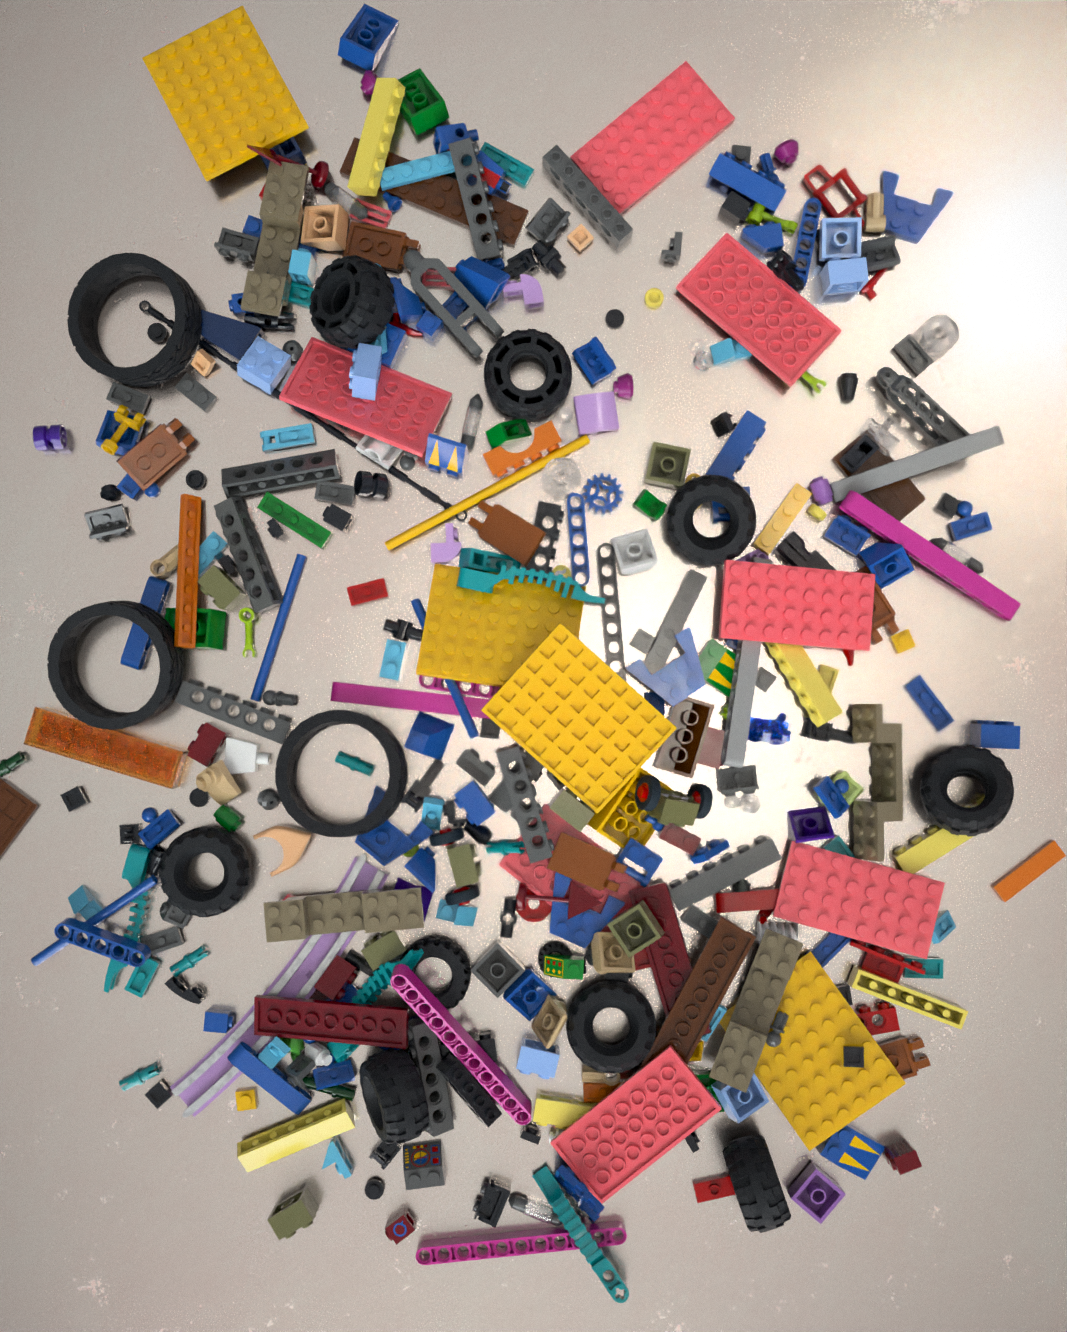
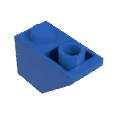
M771 221L764 223L762 226L750 224L745 226L740 233L744 241L762 254L777 252L778 248L782 249L784 246L781 223L775 224V222Z

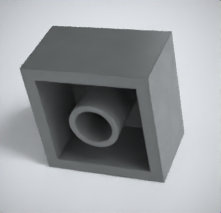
M497 940L471 966L470 971L498 998L525 971V966Z

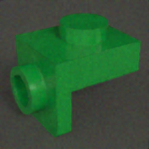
M646 489L642 490L633 503L647 517L655 520L664 514L667 507L665 502L657 499Z

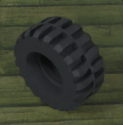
M439 936L435 938L425 937L423 940H418L412 946H409L400 961L410 950L418 951L422 949L424 954L412 969L414 974H416L417 966L426 958H439L449 965L452 972L449 986L443 991L432 992L449 1011L451 1007H456L459 1001L465 997L471 978L470 963H468L467 955L461 951V947L458 944L454 945L452 940H444Z

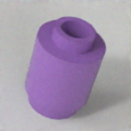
M823 476L812 479V484L809 486L815 502H818L820 506L833 501V492L828 478L823 479Z

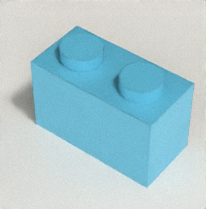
M303 248L298 250L292 249L288 270L293 282L313 286L317 263L312 253Z
M387 639L379 677L397 681L401 680L408 643Z

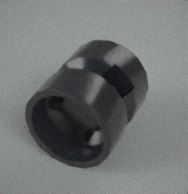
M367 471L357 472L354 480V492L357 496L368 497L371 494L372 498L383 499L388 489L386 474L373 473L372 475L371 472Z

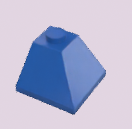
M390 278L394 287L393 294L402 324L407 325L418 322L426 312L424 302H420L416 294L396 279Z
M875 543L859 552L870 573L875 574V581L880 589L914 571L901 544Z
M419 711L404 747L442 760L455 725Z
M422 846L404 867L433 893L438 886L436 853L429 846L426 848Z

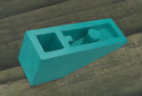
M461 548L458 567L497 574L501 572L502 565L507 566V570L512 566H517V569L521 568V563L511 556L475 548Z

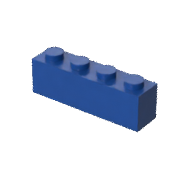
M728 151L725 153L721 152L709 175L775 212L788 190L785 188L786 184L777 179L775 182L768 178L769 174L762 170L756 172L751 169L753 165L744 160L742 163L735 160L736 156Z
M747 410L705 475H721L734 480V472L736 469L740 471L746 461L743 458L747 453L749 455L752 453L756 446L754 441L757 437L761 439L766 431L764 426L767 422Z

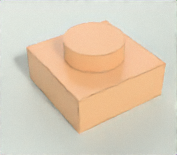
M580 224L567 236V239L581 252L594 240V237Z
M200 349L197 350L191 365L205 377L210 374L216 361L205 350Z

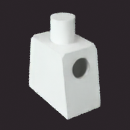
M233 737L226 738L224 764L230 774L257 772L259 764L269 765L270 753H260V744Z

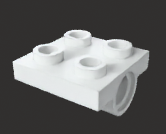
M364 435L356 446L357 451L389 470L403 451L368 435Z

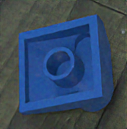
M107 410L96 438V445L100 448L105 439L110 440L121 424L115 420V411ZM128 415L127 417L133 420L135 416ZM144 425L140 427L139 432L130 427L127 428L117 443L118 450L116 454L124 455L139 442Z
M525 969L504 991L503 997L528 1021H531L539 1013L548 994L556 996L557 993L533 969Z

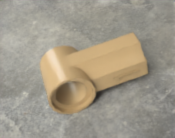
M873 192L867 194L868 199L866 200L863 231L883 233L886 226L884 194Z
M178 545L174 546L160 559H156L151 563L150 571L157 578L167 579L171 572L178 567ZM164 565V571L158 574L157 568Z
M585 1064L582 1066V1082L606 1083L613 1086L620 1081V1073H616L614 1078H608L606 1076L607 1073L596 1071Z

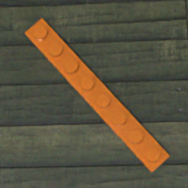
M182 494L180 498L174 647L193 649L196 643L201 497L189 494Z

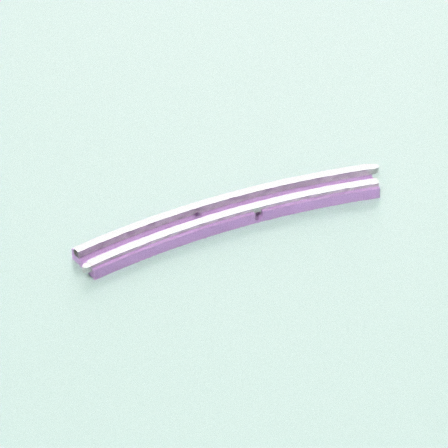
M365 853L360 857L355 856L335 893L381 889L389 873L366 862L367 856ZM357 931L310 935L303 941L263 995L309 999L315 991V984L336 955L341 956ZM254 1005L200 1061L170 1086L171 1092L176 1097L179 1095L188 1106L183 1112L182 1116L184 1118L190 1115L195 1117L243 1073L231 1064L227 1058L241 1041L260 1054L267 1044L275 1038L254 1035Z

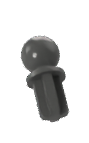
M403 450V453L406 455L401 457L400 466L404 470H410L415 464L413 457H417V455Z
M268 690L262 697L267 705L293 706L296 703L294 694H284L282 691L276 693L273 690Z
M782 1011L777 1013L773 1025H770L773 1031L768 1033L766 1040L770 1047L779 1046L781 1043L780 1033H785L784 1028L789 1015Z

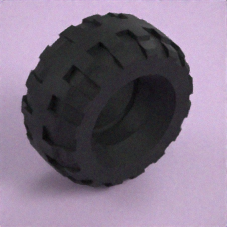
M357 255L337 258L332 261L331 265H327L323 269V273L315 282L316 285L310 297L311 305H309L310 314L312 315L311 322L325 340L346 349H356L359 343H373L377 339L376 337L379 334L381 335L386 329L385 326L391 319L392 307H394L395 302L393 297L394 287L386 271L376 263Z
M530 328L528 330L519 331L518 329L512 331L510 334L502 336L487 355L484 365V383L487 393L497 408L512 418L529 421L552 414L565 401L571 387L572 366L569 355L564 346L546 332L543 333ZM521 358H535L543 363L546 369V378L540 387L533 390H522L512 383L510 379L511 366Z
M703 475L688 481L675 493L668 508L666 522L670 539L681 554L693 562L703 565L724 564L725 560H732L744 552L754 536L757 518L754 503L749 493L740 484L721 475ZM715 501L721 503L729 512V526L719 536L706 537L700 534L694 526V512L705 502Z
M969 744L948 747L947 750L939 752L933 757L923 772L920 796L924 810L928 817L935 822L934 824L941 829L949 831L951 834L958 836L967 835V837L987 833L1004 820L1013 802L1014 786L1012 775L1000 757H996L991 753L992 751L986 748L981 749ZM961 776L976 779L985 790L984 800L980 805L970 808L955 804L947 793L950 781Z
M199 827L184 832L169 844L161 858L162 863L159 868V877H161L163 893H166L169 902L174 907L179 908L187 915L210 917L228 911L243 898L251 883L252 862L247 853V848L236 838L237 836L218 827ZM202 853L215 855L221 861L224 868L222 882L212 889L202 888L194 881L191 875L192 861Z
M619 981L598 982L584 989L573 1001L566 1021L568 1041L575 1055L588 1067L603 1073H620L637 1066L650 1052L656 1036L655 1015L648 1000L633 986ZM605 1008H617L624 1012L629 1020V1033L619 1044H604L596 1038L593 1032V1020L597 1013Z
M394 1048L369 1056L360 1066V1085L367 1112L378 1137L381 1138L382 1142L386 1144L393 1143L394 1145L419 1137L428 1128L429 1112L425 1090L413 1060L410 1059L409 1054L404 1050H394Z
M752 1134L730 1141V1145L724 1147L722 1152L748 1230L762 1233L784 1226V1222L790 1220L791 1214L765 1138Z

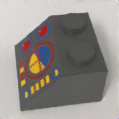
M441 1140L403 1145V1170L406 1190L445 1185L446 1173Z

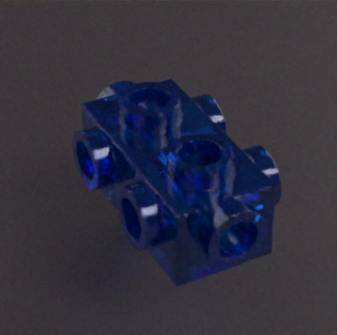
M780 713L777 720L751 717L748 740L755 743L766 742L773 746L784 745L785 741L790 742L791 731L788 730L789 723L785 722L787 715Z

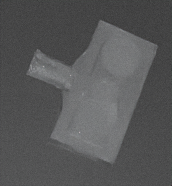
M870 417L858 432L862 437L867 434L880 447L878 450L886 457L892 453L900 442L889 431L890 427L894 424L891 418H887L885 423L881 425Z

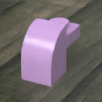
M520 274L521 282L508 281L503 289L504 298L523 295L525 310L544 307L542 288L534 277Z
M445 523L446 543H431L432 564L450 563L460 555L462 542H455L458 539V528H454L453 523Z

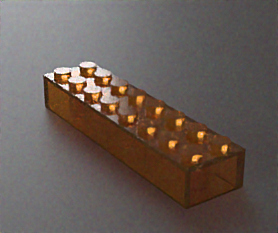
M35 707L24 744L170 789L178 787L189 752L121 730L92 727L71 715L45 707Z

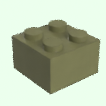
M653 441L644 483L679 490L684 485L691 449Z
M215 565L197 581L201 585L199 589L205 595L213 597L214 600L212 602L220 610L233 611L248 596L222 568Z
M562 788L549 805V808L581 832L595 813L585 802L578 800V796L569 788L567 790Z
M641 900L613 918L607 924L629 958L660 939L665 933L644 900Z
M402 930L384 931L378 937L373 935L368 938L363 944L364 947L361 952L374 971L381 964H385L405 952L410 943Z
M308 1187L274 1206L267 1220L279 1240L284 1237L288 1239L299 1228L305 1229L313 1223L319 1206Z

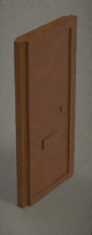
M868 429L832 458L847 477L894 461ZM867 434L880 448L852 474L839 460L859 439ZM909 478L861 493L864 498L898 521H901L926 500Z
M3 778L0 779V857L39 806Z

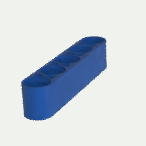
M816 198L808 199L802 207L792 254V260L795 264L796 262L804 264V268L796 267L794 270L804 282V287L808 279L821 212V203ZM807 207H813L815 212H809ZM803 225H809L812 230L806 231ZM800 244H806L808 246V249H802L800 247Z
M572 493L567 498L572 580L576 581V575L584 574L586 582L579 583L580 587H585L590 581L585 504L581 494ZM578 498L581 504L578 507H573L570 504V500ZM572 518H581L582 524L574 526L571 522ZM581 536L584 542L581 545H575L573 538ZM576 555H582L585 558V562L577 564L574 558Z
M150 576L140 603L161 615L170 588V582ZM135 623L132 624L120 663L140 671L145 663L152 640Z
M74 918L64 919L54 930L55 936L62 941L133 967L142 966L151 956V950L145 944ZM64 926L68 927L69 932L64 929ZM82 932L87 935L88 939L83 937ZM100 939L104 940L106 945H103ZM118 946L123 947L124 952L120 951ZM136 952H137V953H140V954L142 955L143 959H142V958H139V957L137 956Z
M241 1041L227 1056L231 1064L289 1110L299 1115L312 1101L310 1094L298 1086H292L287 1080L288 1076L277 1067L273 1069L268 1068L258 1059L259 1053Z

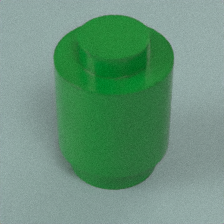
M224 804L213 815L216 818L215 821L228 832H236L242 825V817Z

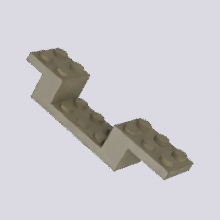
M270 161L259 213L263 222L254 270H248L240 308L244 311L280 317L282 305L287 306L292 284V278L288 273L292 249H299L304 218L302 204L309 167L280 161L282 166H279Z
M853 704V742L872 743L871 772L873 800H854V858L882 862L884 861V822L903 821L902 723H883V704Z
M421 887L388 891L381 888L288 897L282 901L263 903L267 943L307 939L310 935L360 930H365V933L425 927Z
M766 928L709 1074L710 1078L745 1093L747 1092L767 1040L770 1025L773 1022L786 985L790 980L803 943Z

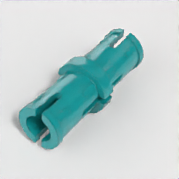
M341 751L338 752L335 758L336 763L350 768L353 772L358 771L369 777L375 768V765L366 763L357 756L352 757Z
M502 840L501 842L486 843V846H491L486 847L488 854H523L524 849L520 848H525L523 841L509 842L508 840Z
M201 945L198 949L190 954L187 953L183 956V959L170 966V971L176 970L173 975L177 977L188 968L192 969L195 967V964L209 956L207 950L204 951L206 948Z
M154 1063L143 1070L138 1069L133 1075L119 1080L120 1086L128 1083L121 1087V1089L125 1092L138 1084H144L148 1079L160 1075L159 1069L151 1072L158 1065Z

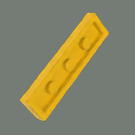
M796 483L752 545L768 556L812 493Z

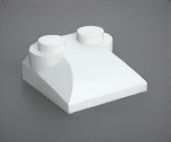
M648 528L611 538L621 574L633 575L651 570L659 564Z

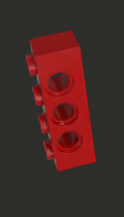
M880 1002L876 1007H870L869 1005L858 1007L859 1010L854 1011L861 1018V1022L871 1035L900 1030L896 1007L889 1004V1002ZM880 1014V1020L873 1023V1016Z

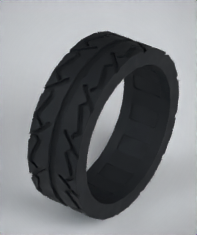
M120 253L100 260V262L88 269L78 281V285L74 288L69 301L67 314L69 315L67 319L68 331L72 344L76 347V352L83 362L93 370L95 369L96 372L129 386L147 387L170 380V378H173L182 371L192 359V355L195 354L201 338V307L197 296H194V291L188 282L172 269L144 254ZM135 276H158L168 286L174 301L175 322L172 333L166 345L149 361L132 367L114 366L104 355L98 340L97 319L100 308L107 295L121 282Z
M126 600L98 603L82 608L80 611L78 610L69 616L58 628L49 646L47 658L49 662L47 663L48 678L53 692L56 694L55 696L63 708L73 717L96 728L108 730L124 729L151 719L162 712L174 699L182 684L184 673L183 650L181 647H174V629L155 610L144 604ZM104 615H114L129 619L140 626L155 645L160 665L158 684L152 697L138 711L116 712L104 708L94 702L79 683L74 662L76 645L87 626Z
M329 710L315 714L314 717L311 716L302 721L287 736L278 754L275 767V783L284 808L299 825L312 833L326 837H353L368 833L381 826L396 811L403 799L407 785V763L398 740L382 723L369 716L349 710ZM355 724L368 730L385 750L389 763L388 787L382 801L368 816L352 824L336 825L317 817L305 805L297 787V764L302 750L317 733L330 726Z

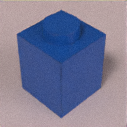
M426 310L416 324L417 331L423 333L422 335L432 342L444 327L443 321L428 310Z
M209 1008L205 1012L203 1031L227 1033L233 1028L234 1016H232V1010Z

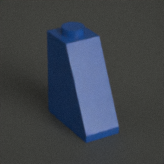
M473 256L466 260H460L455 267L457 270L454 273L455 277L485 308L498 299L510 278L508 273Z

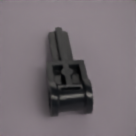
M527 248L507 260L508 265L502 271L508 273L510 277L514 275L517 280L520 278V274L531 273L538 269L540 264L535 261L532 249Z
M778 248L776 255L766 265L778 278L784 281L787 280L795 291L803 290L804 282L794 271L797 265L787 252Z
M805 717L806 723L801 736L829 742L832 739L853 745L856 744V742H853L852 732L832 728L833 724L828 722L817 728L810 718Z
M435 759L420 781L415 780L401 800V803H406L417 813L423 805L424 797H428L432 789L429 787L444 767V763Z
M380 1141L369 1155V1158L377 1161L384 1170L402 1146L400 1144L394 1145L393 1143L386 1144Z

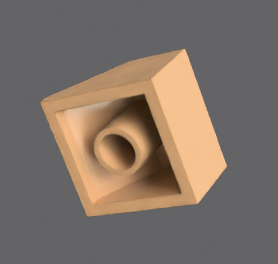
M339 204L305 206L301 244L325 251L345 250L349 213Z

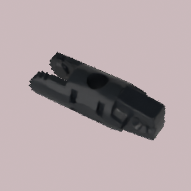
M255 312L245 313L244 322L259 328L294 330V324L279 323V318L292 319L294 318V313L281 312L280 317Z

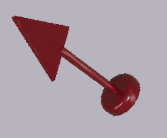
M247 145V148L279 166H282L280 161L302 165L283 156L276 155L272 149ZM319 161L313 169L309 167V173H312L311 183L316 188H321L326 181L329 171L327 162Z
M570 881L569 898L527 895V885L519 883L518 910L526 908L527 900L569 903L568 919L602 903L572 881Z

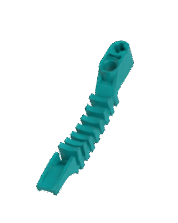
M502 565L501 572L498 575L460 567L456 585L492 594L494 585L501 580L508 579V584H514L516 575L519 576L518 582L523 583L525 575H529L527 582L533 583L534 576L538 577L537 584H542L543 578H547L546 587H550L552 580H556L554 587L556 592L559 591L561 582L566 583L561 597L566 598L571 584L575 586L571 598L592 603L605 602V598L586 593L580 587L578 581L572 580L573 577L568 576L565 578L562 574L557 576L553 572L548 574L543 570L537 572L533 568L530 570H526L527 568L525 567L517 569V566H512L507 570V566Z
M137 844L130 846L122 872V879L128 880L132 889L144 881L148 868L149 854L152 850ZM148 889L131 901L137 904L130 906L129 911L134 912V915L129 917V921H132V924L127 926L126 930H129V933H124L123 937L137 942L141 941L140 938L143 937L141 933L145 930L143 924L147 921L145 915L149 912L147 905L151 902L148 895L152 893V889ZM118 946L119 950L124 952L123 947ZM114 959L110 960L104 984L105 992L109 993L110 989L113 990L119 971L127 967L128 964Z
M412 949L401 961H388L386 964H381L379 966L380 970L373 972L374 976H370L367 979L368 982L362 985L363 989L357 991L358 995L352 998L353 1002L350 1003L372 1005L370 1001L375 1002L377 1000L375 994L381 995L383 993L381 989L386 990L388 985L391 986L390 980L393 968L398 964H405L412 970L424 954L423 950L413 951ZM329 1042L327 1044L337 1063L346 1060L359 1046L358 1044Z
M546 1165L532 1175V1177L613 1300L617 1303L626 1302L629 1297L627 1284L615 1266L603 1254L602 1248L597 1246V1241L592 1238L590 1231H587L586 1225L581 1222V1217L575 1213L576 1209L574 1206L571 1207V1201L569 1198L566 1199L564 1196L565 1192ZM606 1270H611L614 1273V1277L611 1280L604 1278L603 1273ZM617 1288H619L620 1290L624 1289L623 1296H621L620 1294L616 1295Z

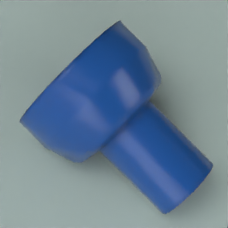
M388 192L383 194V198L387 201L390 211L395 212L401 207L402 200L399 197L392 196Z
M649 813L645 816V821L651 823L654 830L659 832L663 829L664 824L658 823V819L649 816Z

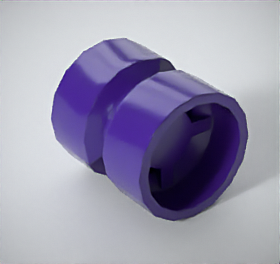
M46 425L34 426L33 442L36 450L45 451L50 450L51 447L54 450L66 449L68 441L64 425H51L50 428Z

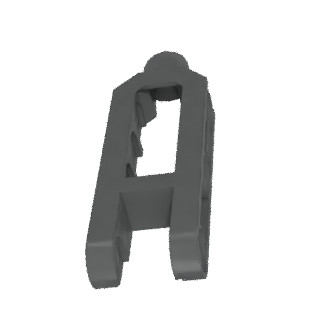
M414 249L408 250L404 254V265L411 272L412 289L475 358L483 350L463 329L470 321L477 317L485 327H488L495 334L496 338H499L504 333V330L439 258H424L420 252ZM428 269L437 270L445 280V283L450 285L458 297L463 299L469 306L456 320L420 281L421 275Z
M887 366L877 371V380L886 390L888 400L934 444L938 446L970 435L967 430L911 378L903 374L899 375ZM908 388H912L915 391V395ZM898 398H901L906 404H901ZM923 401H924V402H927V403L929 404L930 408H928V407L923 403ZM912 410L915 413H917L920 417H915L912 413ZM937 415H941L944 422ZM926 423L934 430H929Z

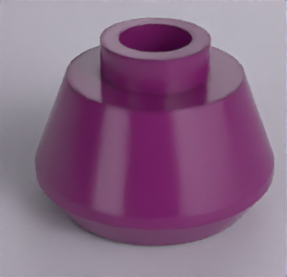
M366 70L360 81L362 84L360 88L367 96H372L376 79L379 78L372 70Z
M794 139L782 142L775 148L774 156L781 163H786L787 165L797 160L796 157L799 155V143Z
M625 373L617 377V381H613L614 393H617L619 397L626 399L633 397V377L629 373Z

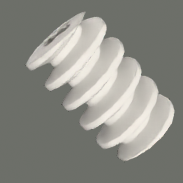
M760 921L757 922L756 934L759 944L766 928L796 941L798 940L797 923H794L792 927L791 923L787 922L784 927L782 922H779L777 926L775 922H771L770 926L768 922H765L762 926Z

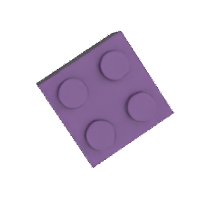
M813 1162L808 1165L787 1190L790 1198L820 1224L846 1195L842 1187Z

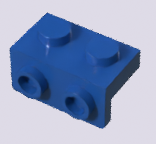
M596 336L587 344L572 352V355L592 385L610 376L617 368L613 359L608 355L603 344Z
M837 515L823 537L853 556H857L871 534L867 533L868 529L861 525L856 526L851 523L852 520L849 517Z

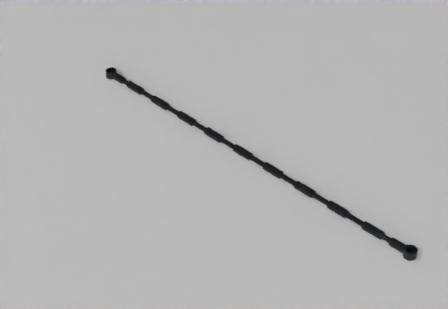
M148 301L140 302L139 308L143 313H149L173 329V320L164 317V314L153 308ZM148 304V309L143 310V306ZM200 340L198 344L200 348L212 356L218 357L237 372L238 363L232 362L220 354L217 349ZM275 388L271 395L279 399L281 392ZM289 404L295 411L309 420L312 419L339 440L345 441L354 448L358 445L346 437L343 432L330 424H326L314 416L313 413ZM391 466L389 468V473L403 482L406 481L418 489L421 494L433 502L442 505L444 509L453 506L449 502L446 503L441 500L438 495L426 487H422L408 478V475L396 467ZM465 510L460 512L465 513L464 519L458 518L459 513L454 515L460 522L466 521L468 517L467 512Z

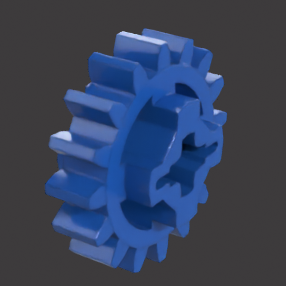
M602 472L599 478L594 474L593 481L587 479L589 486H583V489L587 491L582 493L583 497H587L584 500V504H590L588 510L595 508V514L599 510H601L602 515H605L606 510L612 513V507L618 509L617 502H622L623 500L619 497L624 494V491H619L622 484H616L618 478L610 479L611 474L604 477ZM602 482H607V483H609V484H611V485H610V486H606V485H604ZM595 485L596 491L590 495V490ZM600 489H601L603 492H606V491H607L606 496H605V497H606V500H605V498H603V496H598L599 493H600ZM615 493V499L611 503L610 495ZM598 501L600 503H603L604 506H599L594 502Z

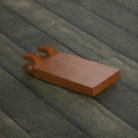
M351 221L342 257L357 255L381 265L383 269L398 272V270H402V267L407 269L403 262L406 250L414 249L420 252L421 244L417 240L409 239L405 232Z
M176 418L167 425L164 423L159 424L117 460V463L143 491L187 454L185 452L187 450L186 447L195 440L190 433H186L180 440L177 439L173 433L182 426V423Z
M481 500L477 507L489 513L483 523L471 517L468 524L479 530L477 532L479 534L478 537L527 566L545 537L546 532L500 504H494L492 507Z
M867 566L856 571L858 573L871 574ZM876 581L871 641L874 645L883 641L877 630L885 625L890 635L900 631L894 621L896 613Z
M561 832L552 854L553 857H551L547 866L550 870L598 891L607 888L614 892H618L621 884L608 879L612 869L625 874L628 867L617 862L615 854L564 832Z
M920 1036L908 1040V1037H900L878 1044L903 1080L917 1076L918 1069L931 1066L927 1055L914 1058L912 1051L925 1047Z

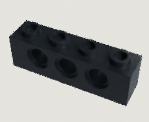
M539 501L534 526L546 532L545 537L549 539L550 544L547 547L539 545L530 562L525 566L526 570L533 568L537 572H540V570L548 574L552 572L553 567H549L550 560L555 559L557 548H553L554 541L559 540L560 530L557 529L558 522H562L564 511H561L562 505ZM551 519L554 525L551 528H545L543 521ZM543 556L546 559V563L542 566L535 563L536 557Z
M449 1053L436 1066L437 1070L478 1120L488 1128L502 1115V1112L464 1065L452 1054Z

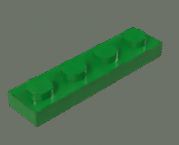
M266 492L257 506L258 509L323 549L332 535V532L269 492Z

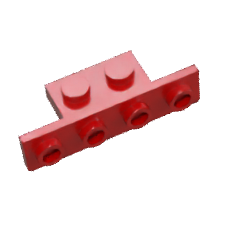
M851 939L849 945L867 952L861 969L899 983L904 967L925 975L926 970L922 967L923 964L918 961H906L904 956L893 952L891 955L885 952L886 949L877 945L871 947L863 941Z

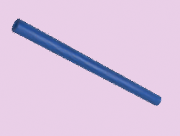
M297 554L282 599L283 603L280 605L251 694V700L260 701L306 559L304 555Z
M416 598L411 601V604L423 630L426 613L420 599ZM444 679L470 739L477 737L479 733L456 681Z
M154 875L150 876L86 920L85 923L96 926L158 883L157 878ZM60 939L32 957V964L38 966L70 943Z

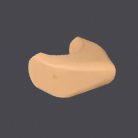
M280 824L253 835L254 840L260 837H271L277 840L283 848V861L279 868L270 872L271 877L290 869L301 860L312 833Z

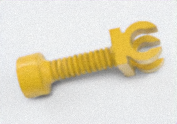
M120 405L117 412L114 413V417L121 424L110 440L105 439L101 448L108 454L114 455L118 450L117 443L127 428L130 427L139 432L140 427L146 421L145 415L138 412L132 420L127 417L129 414L128 407Z

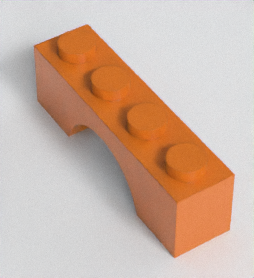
M551 420L534 429V440L525 451L511 453L498 446L484 453L483 458L493 478L496 476L501 478L508 474V470L512 468L517 470L525 466L526 461L530 459L532 461L538 460L542 457V453L546 451L551 453L559 449L562 440Z

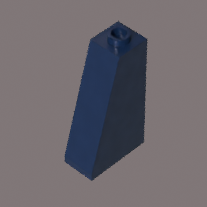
M201 310V337L237 361L241 360L257 336L262 338L264 335L263 330L258 326Z

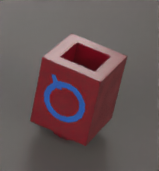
M403 1209L386 1223L385 1234L390 1241L393 1240L397 1245L415 1231L417 1224L407 1210Z

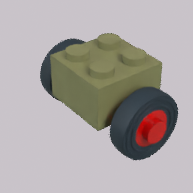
M644 775L637 783L635 802L639 809L647 811L649 816L658 819V823L664 825L674 823L678 827L685 828L686 825L694 826L696 819L707 817L712 808L713 795L710 787L704 784L693 785L688 795L679 791L661 789L660 781L657 777Z
M444 828L439 830V833L429 837L432 847L446 846L455 879L456 889L445 894L447 905L468 904L470 900L480 896L478 886H465L480 882L481 876H483L482 865L476 861V857H478L476 844H472L470 840L451 845L464 838L462 828Z

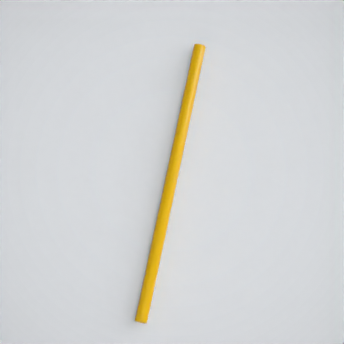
M585 434L389 539L384 542L388 551L590 443L588 436Z

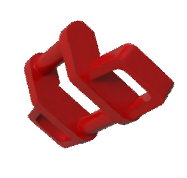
M819 164L803 177V181L811 191L812 196L820 201L831 218H845L851 213L855 218L861 217L857 208L868 197L865 193L862 194L850 178L848 170L843 168L832 177ZM815 172H820L827 182L816 190L809 177ZM842 179L856 200L838 214L824 193Z

